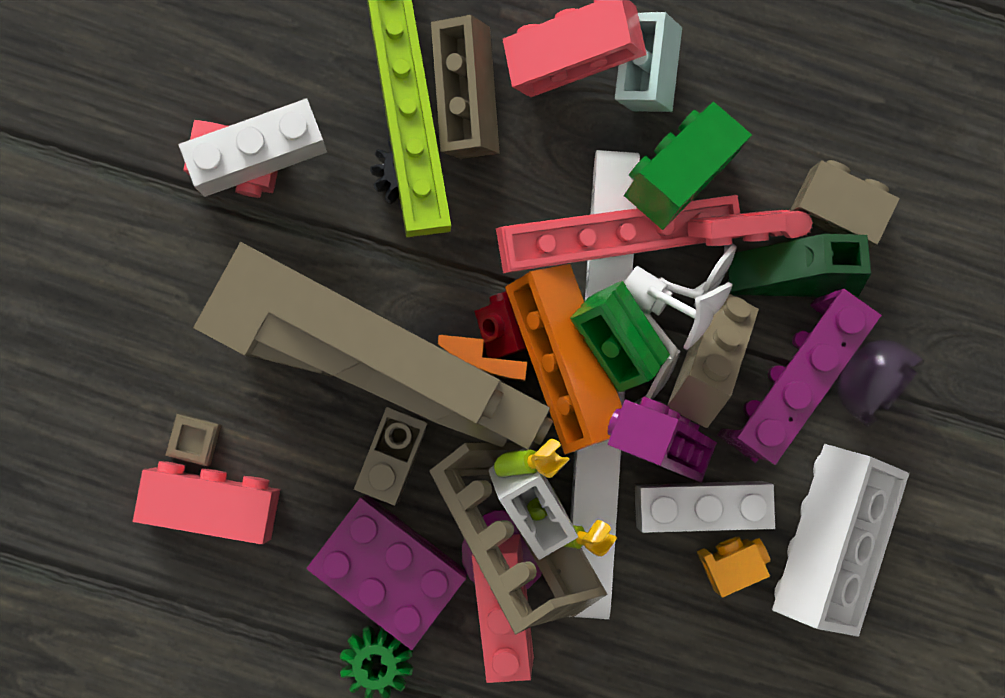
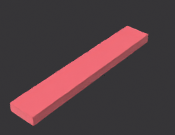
M738 195L691 201L664 230L659 228L638 208L496 228L503 273L706 243L705 238L688 236V221L690 219L740 214ZM735 236L732 239L741 238L742 236Z

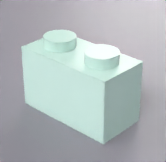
M666 12L638 13L647 55L618 66L615 100L632 111L672 112L682 27Z

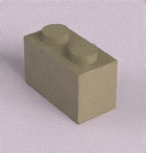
M821 160L809 170L790 211L807 212L812 218V225L829 234L868 235L869 248L878 245L900 198L888 193L889 188L879 181L872 179L864 181L851 175V170L842 163L832 160L827 162Z

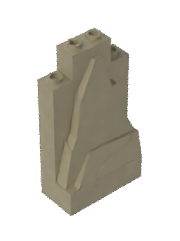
M242 242L239 243L193 327L245 356L269 360L331 377L335 376L435 423L500 447H504L507 439L526 449H529L532 442L541 445L553 423L552 419L546 417L550 407Z

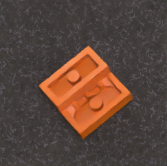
M446 335L438 336V345L445 351L480 370L507 380L525 381L527 362L484 358V339Z

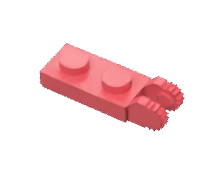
M790 210L759 211L692 218L688 221V236L705 238L707 246L731 245L732 237L742 236L743 241L747 242L769 240V235L799 238L810 233V229L813 228V222L810 214H807V212Z

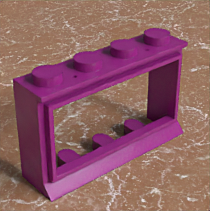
M841 289L815 298L810 306L823 316L811 333L800 331L793 335L792 343L799 350L788 366L785 368L778 365L769 369L768 378L775 384L762 402L749 400L744 404V413L750 419L742 430L722 428L717 436L756 463L758 459H762L774 465L777 464L882 316L847 290Z

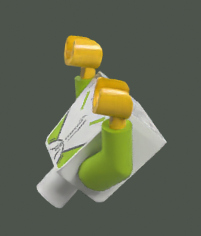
M549 439L537 452L522 448L519 451H507L497 458L494 465L489 469V474L498 499L538 560L561 547L580 549L584 545L591 553L601 557L609 551L617 539L615 535L609 534L611 527L603 521L596 520L586 533L582 526L572 525L547 479L553 477L570 460L569 457H561L555 452L561 446L559 441Z

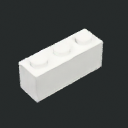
M307 98L178 144L194 187L204 197L327 153Z
M764 481L635 485L636 527L642 533L775 529L774 484Z

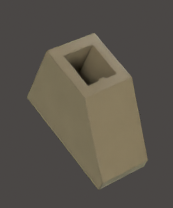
M386 407L354 490L394 506L400 502L428 423Z

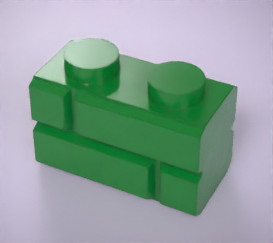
M619 281L588 297L581 305V308L570 318L579 333L585 337L584 341L618 392H623L653 379L660 370V366L665 363L670 355L623 281Z

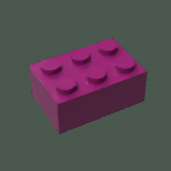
M366 494L357 501L306 568L410 650H413L467 576V572L463 567Z

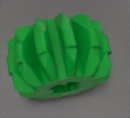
M370 625L363 628V639L358 635L352 634L348 639L349 646L352 649L343 650L340 654V659L349 664L340 671L341 677H355L349 687L350 692H357L361 686L367 688L364 698H373L375 690L379 691L381 698H390L391 687L401 692L406 686L402 676H411L414 669L410 663L405 662V660L412 657L413 650H410L408 647L398 649L401 642L395 637L392 640L387 638L388 632L382 627L377 637ZM374 654L382 656L381 664L383 665L380 671L372 669L373 662L371 659Z

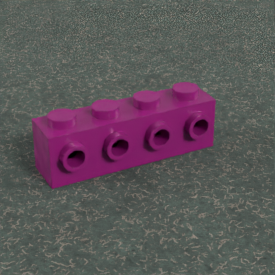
M646 397L642 398L640 405L625 399L622 408L616 409L613 413L607 431L608 435H610L607 445L701 483L717 442L698 431L700 426L690 422V419L671 410L669 406Z

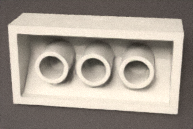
M824 444L821 455L817 457L814 463V478L809 494L801 505V519L796 535L788 546V560L783 576L775 587V602L772 610L816 629L859 637L909 473L873 457Z

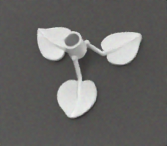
M733 243L731 245H724V255L715 265L707 281L695 289L670 283L662 277L658 279L639 266H636L626 279V287L670 354L644 397L653 400L665 386L681 352L652 318L650 313L654 312L659 316L668 304L694 318V324L683 348L688 350L708 329L713 320V315L721 309L732 289L733 284L730 282L720 287L718 286L734 258L737 246ZM672 292L694 298L695 304L693 306L696 309L673 298ZM642 398L639 399L638 401L634 402V403H637V404L640 405V403H641V401H642Z

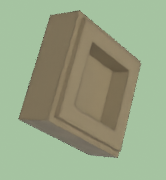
M177 414L165 456L210 466L222 424Z

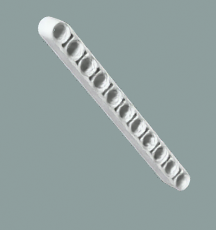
M596 150L593 169L591 214L637 208L623 195L633 182L628 175L640 161L639 153ZM634 254L587 261L585 301L594 293L619 281L625 283L633 271ZM617 391L620 402L623 406L625 391ZM607 440L575 451L570 521L572 525L582 526L587 533L595 521L600 520L611 527L609 534L616 536L621 450L607 445L609 441ZM615 542L602 557L591 553L583 545L581 548L608 595L574 617L609 619Z

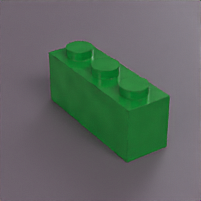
M714 101L701 113L694 109L678 127L680 133L675 136L670 132L655 148L654 153L656 156L652 160L647 156L643 157L628 175L633 182L623 196L662 230L736 157L752 136L750 132Z

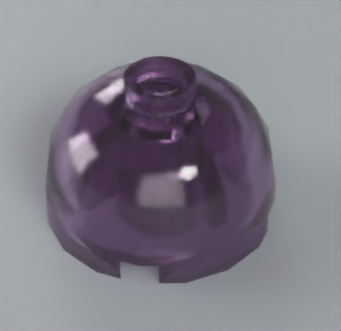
M884 339L872 341L861 350L857 349L843 369L837 382V394L843 406L855 418L869 427L878 420L873 414L879 406L882 405L884 409L888 410L914 379L917 372L910 367L921 366L924 360L898 342Z

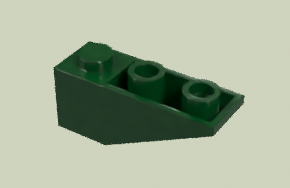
M820 234L736 252L728 268V282L733 284L729 294L821 297L845 289L855 297H859L871 275L868 235Z

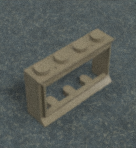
M506 442L504 447L492 443H464L429 472L514 634L516 635L532 626L568 616L574 617L608 595L582 548L561 547L538 560L523 537L555 596L554 599H550L532 611L521 587L535 578L537 572L535 565L532 562L526 561L517 563L509 568L498 546L512 537L514 533L512 523L508 520L496 521L487 527L477 506L491 495V484L486 480H476L465 486L461 476L489 475L491 479L489 469L500 455L507 451H519L524 447L514 442Z

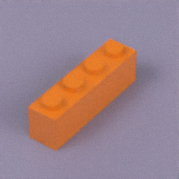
M571 264L530 271L505 286L546 404L550 407L549 412L562 449L566 455L609 440L610 435L607 432L609 421L615 410L622 408V404L615 386L584 341L585 337L579 333L570 319L584 303Z

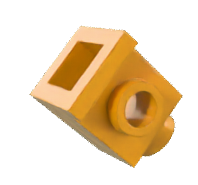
M733 537L719 543L716 546L718 551L712 554L705 548L697 551L713 590L722 598L770 577L765 565L770 562V557L760 538L752 541L748 539L741 541L740 537Z

